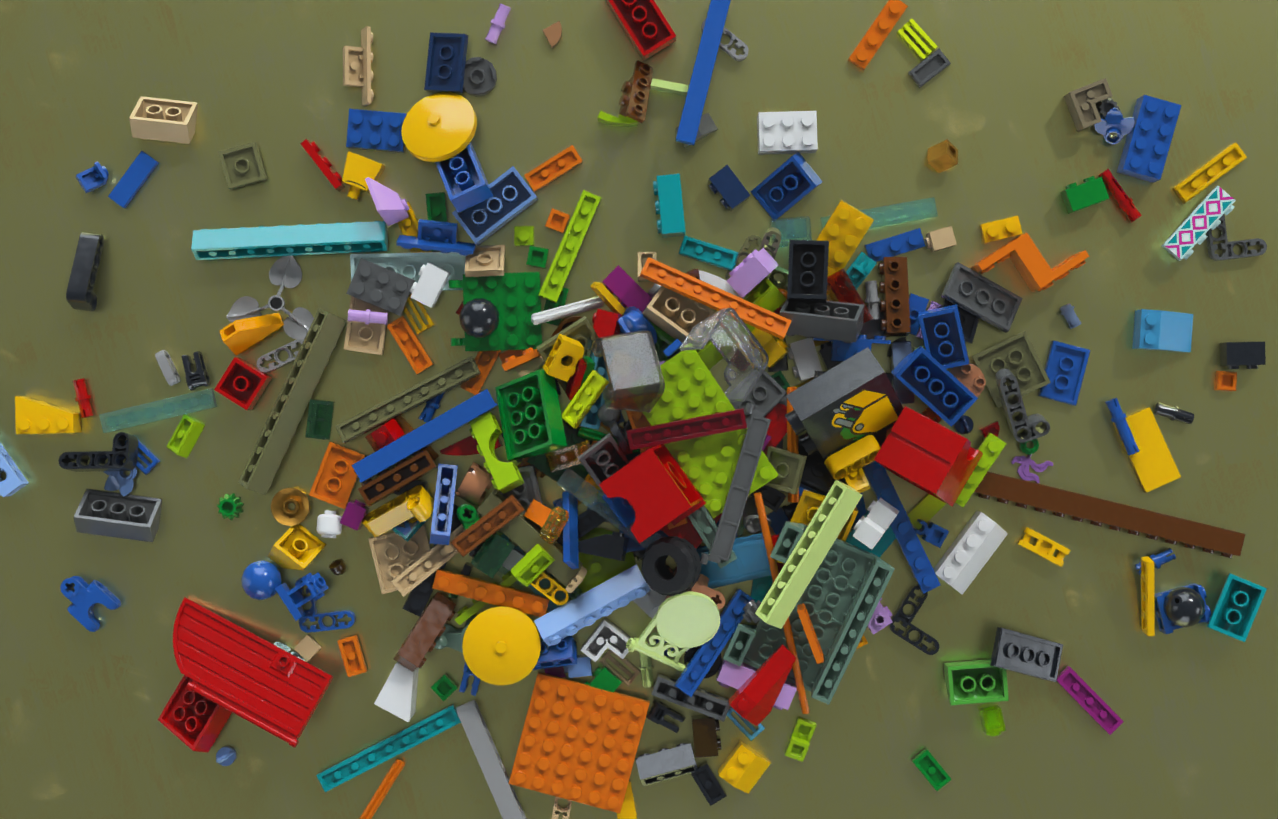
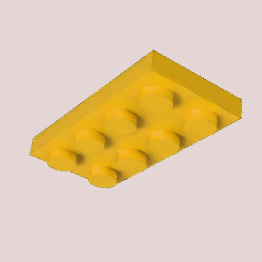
M840 200L816 241H829L827 283L832 286L874 221V219L843 200Z

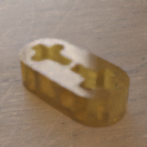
M557 506L550 512L540 531V538L552 544L558 539L568 521V511Z

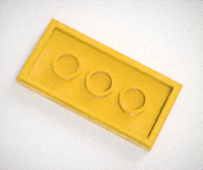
M1147 407L1125 417L1140 450L1135 454L1129 455L1128 458L1144 493L1181 478L1151 408Z

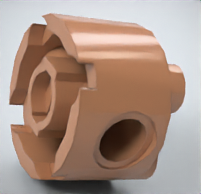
M969 363L947 369L976 397L980 396L986 385L984 374L980 368Z
M473 462L455 495L474 506H480L485 498V489L489 490L492 486L491 480L493 476L491 472L488 473L486 468Z

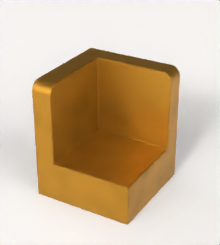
M946 139L928 149V163L938 173L943 172L958 164V149Z

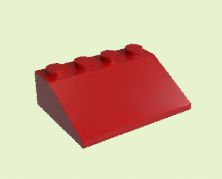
M184 675L158 721L192 751L208 753L232 712L198 693L186 689L187 684L192 682L193 679Z

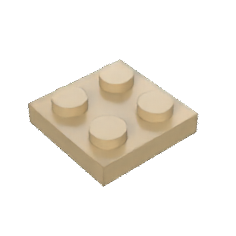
M505 245L476 246L474 253L466 256L465 277L504 276Z

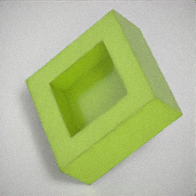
M514 226V245L534 246V226Z

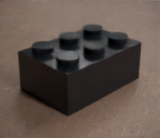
M790 240L787 302L826 303L829 241Z

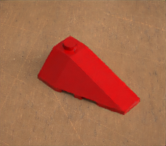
M782 644L729 698V705L744 719L758 726L771 712L793 667L796 656Z

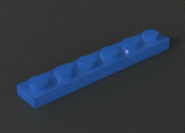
M737 589L720 615V626L717 633L711 640L700 645L674 684L675 687L689 697H692L735 632L738 624L744 618L745 612L742 609L753 599L741 589Z

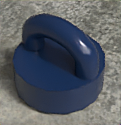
M962 415L953 426L959 434H968L972 431L974 424L969 416Z

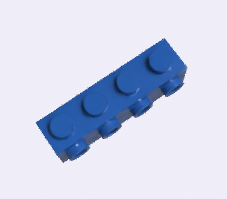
M567 636L558 644L549 647L541 638L540 656L533 670L577 664V642L572 636Z

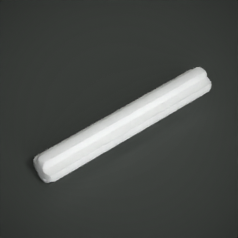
M597 296L534 313L531 315V321L533 325H538L602 307L604 301Z

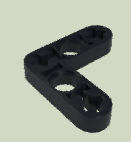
M915 584L909 589L891 618L893 622L889 624V628L894 634L924 653L934 655L939 651L938 641L911 624L928 596V592L924 593L922 597L917 596L915 599L918 602L917 605L908 600L909 597L914 599L916 596L914 593L915 589H920L918 584ZM906 604L913 606L911 614L903 612V607ZM901 621V625L907 629L904 636L902 635L904 631L900 628L894 630V622L898 623ZM913 630L919 633V638L915 641L909 639V633ZM924 635L926 636L924 640L928 643L934 641V649L927 650L928 647L922 643Z

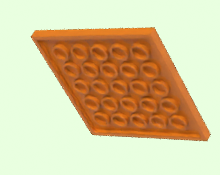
M538 672L509 784L620 813L650 701Z

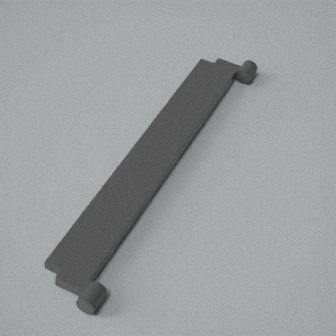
M747 403L744 411L752 415L710 555L702 553L700 563L707 565L708 560L719 564L721 559L729 561L771 420L764 418L765 413L754 410L755 405Z

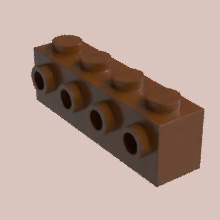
M884 257L881 263L878 264V274L882 276V282H879V293H882L883 301H880V312H883L881 331H884V336L886 337L908 336L911 330L907 257Z
M420 449L412 454L413 458L407 461L403 459L395 464L396 467L392 470L385 469L378 474V478L374 480L370 478L361 483L362 487L358 488L367 506L374 505L438 468L429 451Z
M437 592L427 604L393 659L412 672L416 668H421L427 660L425 658L426 653H430L436 645L434 640L445 631L446 627L444 624L455 615L454 608L457 604Z

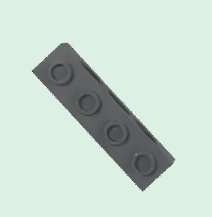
M660 673L657 674L651 695L723 722L725 721L730 707L729 699L697 688L692 697H689L674 686L677 681L676 679Z

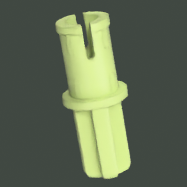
M639 652V670H641L642 686L649 688L654 685L652 673L654 666L652 665L651 657Z

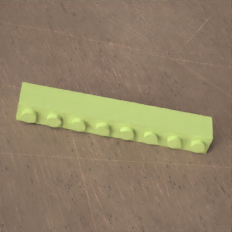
M835 480L755 612L765 623L782 629L863 496L858 491Z

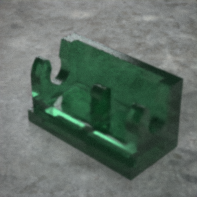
M310 399L306 438L330 440L334 402Z
M495 532L485 541L471 561V564L493 579L515 546Z

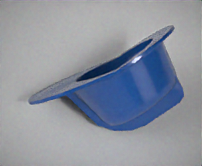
M627 308L624 316L618 319L622 335L627 339H635L641 346L653 347L657 342L655 328L638 308Z

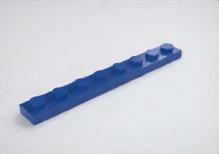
M876 461L862 467L877 500L882 498L900 511L890 527L921 592L924 594L940 586L941 584L886 469Z

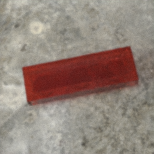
M844 268L827 277V282L839 302L864 305L863 323L873 318Z

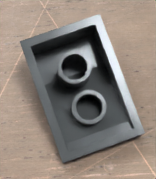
M610 433L578 457L600 489V483L629 463V460Z

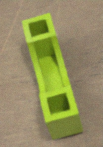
M487 412L469 422L471 429H469L470 434L479 444L476 446L477 450L486 460L484 466L488 473L491 472L493 476L491 482L494 488L502 493H506L524 484L518 467L512 462L499 461L495 455V443L502 434L496 417L491 412Z

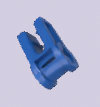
M465 662L459 692L464 693L469 685V677L473 675L474 681L471 685V695L476 696L481 679L472 673Z

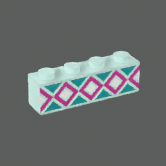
M1217 185L1166 240L1162 247L1180 261L1183 258L1187 260L1194 252L1192 248L1196 244L1200 245L1208 237L1205 235L1210 228L1214 230L1221 223L1219 218L1223 214L1227 216L1234 209L1235 206L1232 204L1236 200Z

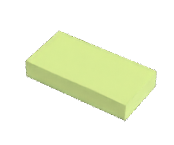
M652 79L651 90L687 96L689 85Z

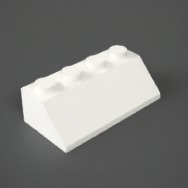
M976 511L933 568L936 576L963 595L1008 533L984 513Z

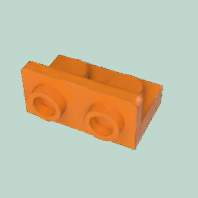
M533 347L526 350H507L499 354L502 361L501 365L505 372L541 356L539 351L533 349Z

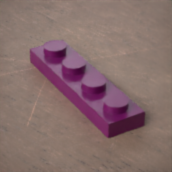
M1067 666L1057 676V682L1109 735L1124 722L1071 667Z

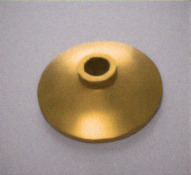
M296 488L280 490L275 494L271 502V512L274 518L286 526L300 524L306 519L310 510L307 496ZM290 503L295 505L294 510L289 508Z

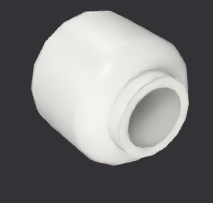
M325 510L324 514H320L317 517V533L321 534L323 538H336V535H340L342 532V524L340 523L342 517L336 515V511Z

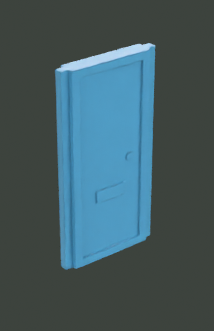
M762 533L736 538L732 549L738 558L720 569L717 563L708 560L707 565L701 564L700 574L709 578L707 587L711 589L771 576ZM701 546L696 549L700 558L702 553L710 555L707 546Z

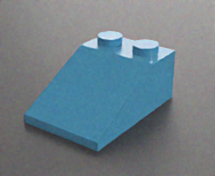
M1135 310L1132 349L1191 352L1193 314L1162 310Z

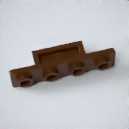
M639 60L636 61L633 76L629 81H625L621 88L623 95L619 100V114L630 117L640 123L645 121L653 67Z

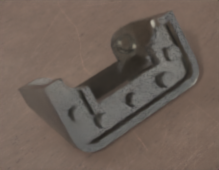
M639 330L597 338L592 343V352L595 357L600 358L603 356L610 382L603 391V399L606 402L607 408L650 413L665 389V382L651 332Z

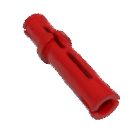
M1109 169L1098 175V177H1102L1104 185L1119 204L1118 208L1125 212L1131 223L1142 216L1134 206L1133 199L1128 197Z

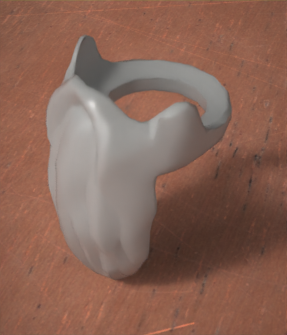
M753 497L747 498L743 511V526L750 533L762 531ZM767 517L768 525L770 526L771 520Z

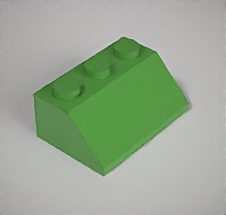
M991 659L943 663L945 685L950 705L1009 701L1006 669L990 666Z

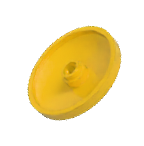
M451 92L435 93L423 98L409 110L402 124V140L414 157L427 162L444 161L456 156L469 145L476 132L477 117L473 107L463 96Z
M498 606L486 609L470 622L463 637L462 649L465 662L475 676L489 684L510 685L524 679L534 669L540 656L541 639L536 625L529 616L512 607Z

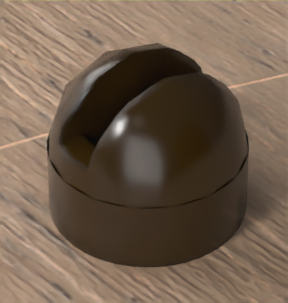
M337 559L329 565L334 575H342L346 571V565L342 559Z

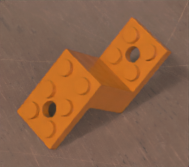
M1026 232L1017 236L970 268L977 273L983 274L994 268L995 262L998 264L1010 258L1029 289L1040 292L1052 286L1053 280H1060L1069 275L1068 270L1072 271L1086 263L1085 259L1090 256L1084 250L1075 253L1051 269Z

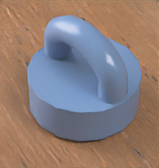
M230 746L222 747L216 753V762L222 766L231 765L236 759V751Z

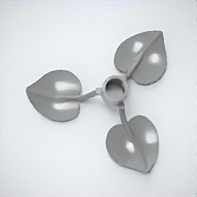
M282 256L272 265L269 272L270 282L274 285H280L277 295L270 297L268 304L260 308L256 299L249 296L241 297L235 301L226 318L232 323L235 320L262 316L260 311L271 308L274 311L282 310L289 315L284 320L283 328L285 333L293 339H305L314 320L313 315L302 307H297L293 313L289 312L284 307L285 301L281 297L284 286L286 288H294L301 282L302 271L293 256Z

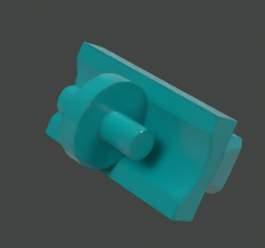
M861 252L840 280L856 291L877 263Z

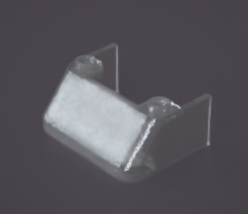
M723 308L696 324L679 349L681 351L703 349L710 340L728 363L724 370V378L729 385L725 395L730 402H742L746 400L768 365L769 357L736 311L732 308Z

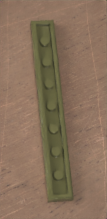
M473 356L335 427L342 442L345 444L480 375L481 372Z

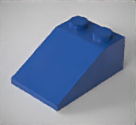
M798 152L756 186L751 193L771 218L776 221L823 183V181L800 152Z

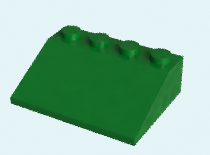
M539 369L495 387L507 461L549 453L567 446L555 377Z

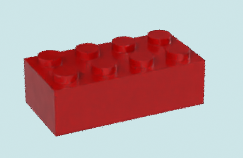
M605 0L643 61L676 42V34L654 0Z

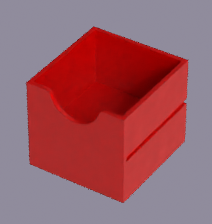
M905 406L874 460L892 474L953 507L983 453L970 447L971 442L967 438Z
M663 444L649 448L599 484L608 498L621 497L629 502L635 511V521L631 527V532L639 543L702 501Z

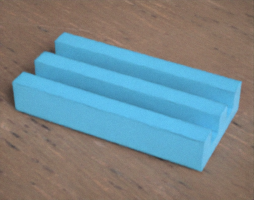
M732 707L728 710L727 716L750 741L765 729L760 723L758 725L759 728L756 730L749 721L744 719ZM733 711L754 732L752 735L731 714Z

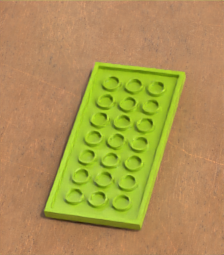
M692 344L626 388L651 426L735 410ZM748 428L665 444L705 500V507L713 518L723 512ZM763 450L761 451L748 495L779 476Z

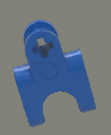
M73 576L61 583V592L72 602L67 608L68 612L91 632H96L100 627V621L94 616L93 612L96 603L103 604L110 610L118 609L121 605V601L97 580H93L89 585L82 577Z

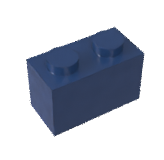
M728 165L708 180L710 183L708 185L709 189L713 194L717 193L720 196L721 200L719 201L725 209L729 208L732 211L750 197L748 191Z

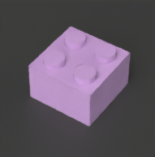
M764 248L759 252L755 249L729 273L731 277L727 282L743 298L779 264Z

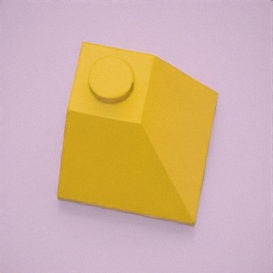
M298 524L288 529L273 545L267 557L281 568L303 571L324 549L326 544Z

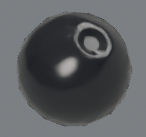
M475 298L468 301L461 309L459 315L462 329L466 334L475 338H485L491 335L497 329L500 321L499 311L496 306L484 298Z
M1180 587L1170 591L1165 597L1164 612L1168 620L1173 624L1190 627L1199 623L1203 618L1205 603L1201 595L1194 589Z

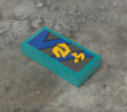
M414 516L394 527L393 531L408 542L426 521L419 522Z

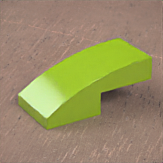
M601 110L597 117L598 121L613 126L631 127L637 126L639 123L630 117L620 114L617 118Z
M798 716L785 756L801 762L804 761L810 746V740L816 728V722Z

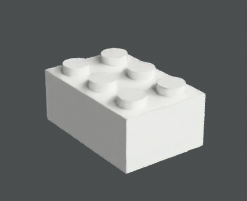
M817 111L758 112V155L796 154L798 152L816 153L818 150Z

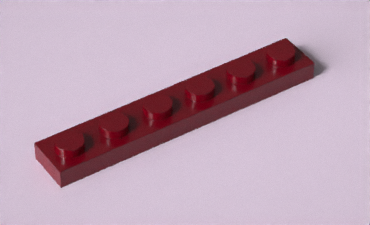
M744 408L631 429L626 432L630 450L745 429L747 424Z

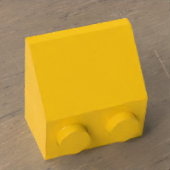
M739 740L717 770L718 776L733 787L749 794L771 762Z

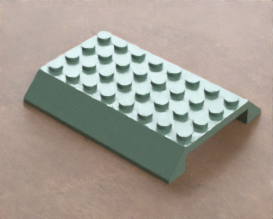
M786 521L770 557L786 563L808 526ZM836 538L789 616L804 687L806 690L811 691L812 698L828 705L895 570L894 567L875 554ZM802 603L807 608L824 654V661L820 664L816 663L797 612V605ZM762 619L756 625L738 624L723 659L738 666H741L743 662L758 669L782 644L788 649L783 627L780 629L769 625ZM791 669L786 681L796 685L793 669Z

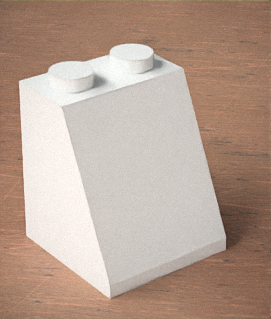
M397 662L374 704L409 722L416 712L419 668L412 672Z

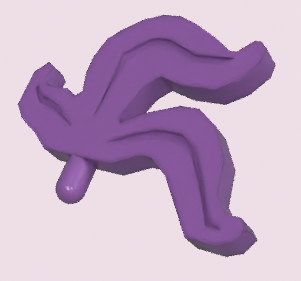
M1032 454L1027 457H1013L1011 463L1017 462L1021 464L1018 467L1017 473L1021 479L1026 481L1035 480L1036 483L1040 482L1038 475L1029 472V465L1035 472H1042L1048 466H1053V463L1050 461L1036 464L1034 460L1030 459Z

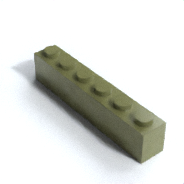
M496 489L492 491L477 509L481 518L506 499ZM523 512L498 530L499 533H504L509 537V541L513 545L523 549L525 555L536 544L541 545L555 560L544 571L550 572L554 580L559 584L563 583L566 586L583 566V563L580 561L578 569H571L563 562V546L535 522L523 516Z

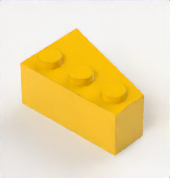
M15 396L16 434L82 433L81 413L26 396Z

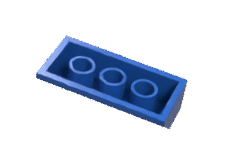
M922 347L904 357L891 371L896 378L951 427L978 399Z

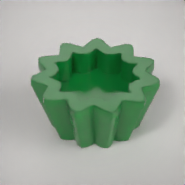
M232 493L231 495L225 494L224 498H219V504L216 505L219 508L218 514H222L223 519L229 518L233 520L234 517L239 518V513L244 512L241 508L244 505L243 502H240L241 497H236Z

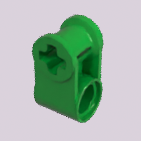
M462 504L457 509L456 514L464 531L480 519L476 509L471 505ZM464 509L471 511L468 513L469 517L462 515L465 513Z

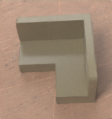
M1106 78L1071 91L1064 96L1077 132L1101 122L1095 103L1113 96Z

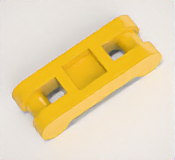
M1026 527L1023 539L1019 540L1018 544L1062 567L1065 556L1069 555L1071 550ZM1032 537L1037 539L1034 546L1029 543ZM1055 549L1059 551L1056 557L1052 556Z

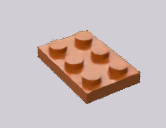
M329 442L309 496L346 509L358 479L352 465L364 459L367 455L334 442Z

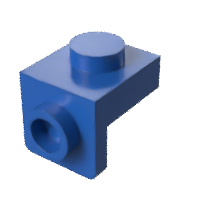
M97 161L93 167L76 174V179L85 193H88L107 184L109 174L105 166H101Z

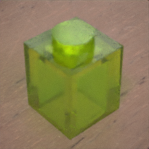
M998 705L978 709L983 731L987 735L998 736L1001 732L1006 731L1002 711Z

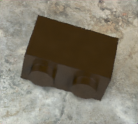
M707 715L691 716L695 758L718 756V750H722L721 739L717 738L716 731H720L719 720Z

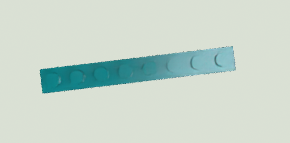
M454 704L318 773L316 776L323 790L327 792L461 723Z

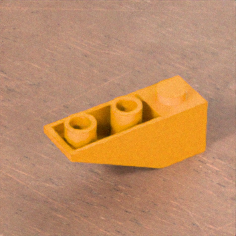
M279 312L235 320L220 330L223 342L237 356L245 352L252 345L262 341L266 336L279 330L284 326V322Z

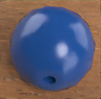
M261 560L248 565L242 574L241 582L247 595L253 599L265 600L277 593L275 588L281 585L282 577L279 569L274 564Z

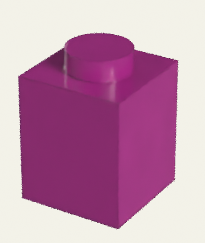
M357 499L349 501L340 523L354 530H360L363 525L362 520L369 511V508L365 506L366 503Z

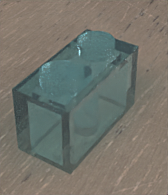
M809 216L770 220V228H777L782 234L779 247H787L790 240H812ZM772 234V235H771V242H772V243H773V240L776 239V238H775V236H776L775 234Z

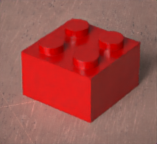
M234 357L214 390L245 410H253L272 377L261 372L242 358Z

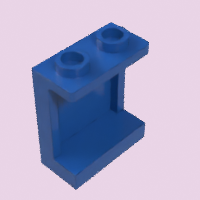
M1196 583L1182 586L1194 589L1201 595L1205 603V613L1199 623H1209L1212 614L1209 606L1206 605L1205 598H1207L1204 587ZM1174 589L1155 593V614L1160 632L1164 634H1170L1174 632L1173 630L1182 628V626L1170 622L1164 612L1165 597Z

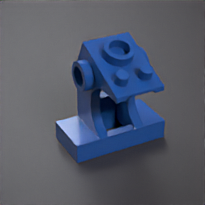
M311 572L301 578L303 582L291 590L286 582L275 588L295 621L306 615L301 607L313 598L317 601L325 596L324 591L328 589V586L319 572L314 575ZM305 585L312 593L306 599L299 590Z

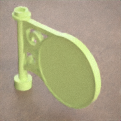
M686 591L670 596L659 606L656 615L640 637L629 638L626 648L629 652L636 650L681 671L682 674L689 662L685 664L678 662L680 657L688 649L703 645L715 636L720 626L719 609L711 598L702 593ZM656 625L658 633L654 632L650 634V632ZM648 635L650 644L645 641ZM666 649H667V654H668V656L674 657L673 659H671V658H669V657H667V656L664 655V652H665Z

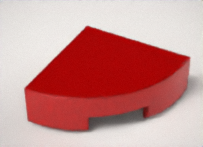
M995 421L980 429V432L984 439L988 433L998 437L1000 426L998 421Z

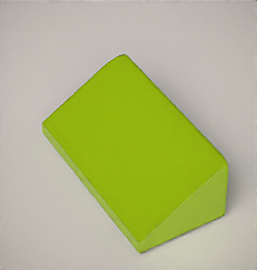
M184 414L166 447L176 455L187 458L205 425Z
M536 544L511 569V572L518 581L528 587L555 560L541 545Z

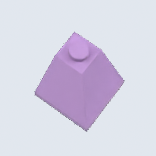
M369 177L365 178L376 209L388 226L409 218L407 210L410 208L406 199H401L398 193Z

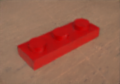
M307 139L300 144L333 187L339 192L345 188L342 184V176L338 172L334 173L330 168L332 164L326 156L322 158L319 154L321 149L314 141L310 142Z

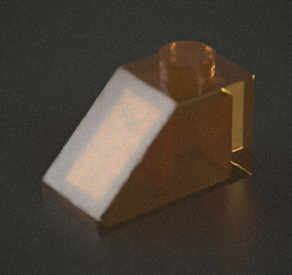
M589 440L547 453L546 457L551 472L581 464L578 457L591 447Z

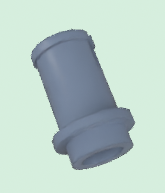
M1068 303L1060 308V314L1064 316L1070 329L1079 326L1081 321L1074 311L1075 307Z

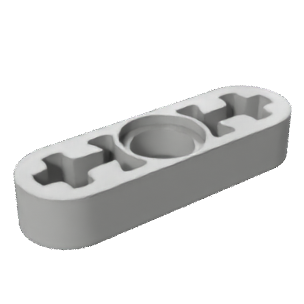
M706 19L703 21L702 26H701V31H702V33H703V29H704V25H705ZM724 27L722 35H728L730 42L726 45L720 42L719 48L736 61L745 60L749 52L748 46ZM733 41L737 42L734 45L737 49H740L741 47L744 49V55L739 54L737 56L736 49H734L733 47L731 50L728 49L732 46Z
M296 339L259 357L257 368L261 372L269 373L295 361L296 356L293 357L289 347L291 346L293 350L298 348V343L302 344L304 339ZM282 350L288 352L289 357L286 361H281L278 357ZM264 359L266 361H271L275 359L276 362L270 363L268 365V369L266 367H262V364H264Z

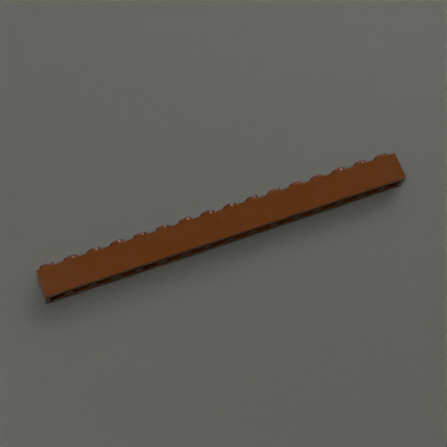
M992 472L986 473L974 491L979 493L978 497L989 500L990 496L997 498V502L1005 504L1013 501L1016 502L1015 506L1027 509V505L1035 507L1034 511L1042 513L1050 510L1053 511L1054 516L1064 518L1066 514L1072 516L1071 520L1079 522L1087 519L1091 520V525L1102 527V523L1108 524V529L1120 531L1121 528L1128 529L1127 533L1137 536L1141 532L1147 534L1146 538L1158 540V537L1165 538L1166 543L1174 545L1178 541L1184 543L1183 547L1195 549L1198 546L1202 547L1203 552L1214 554V551L1221 552L1220 556L1233 558V555H1241L1245 538L1244 533Z

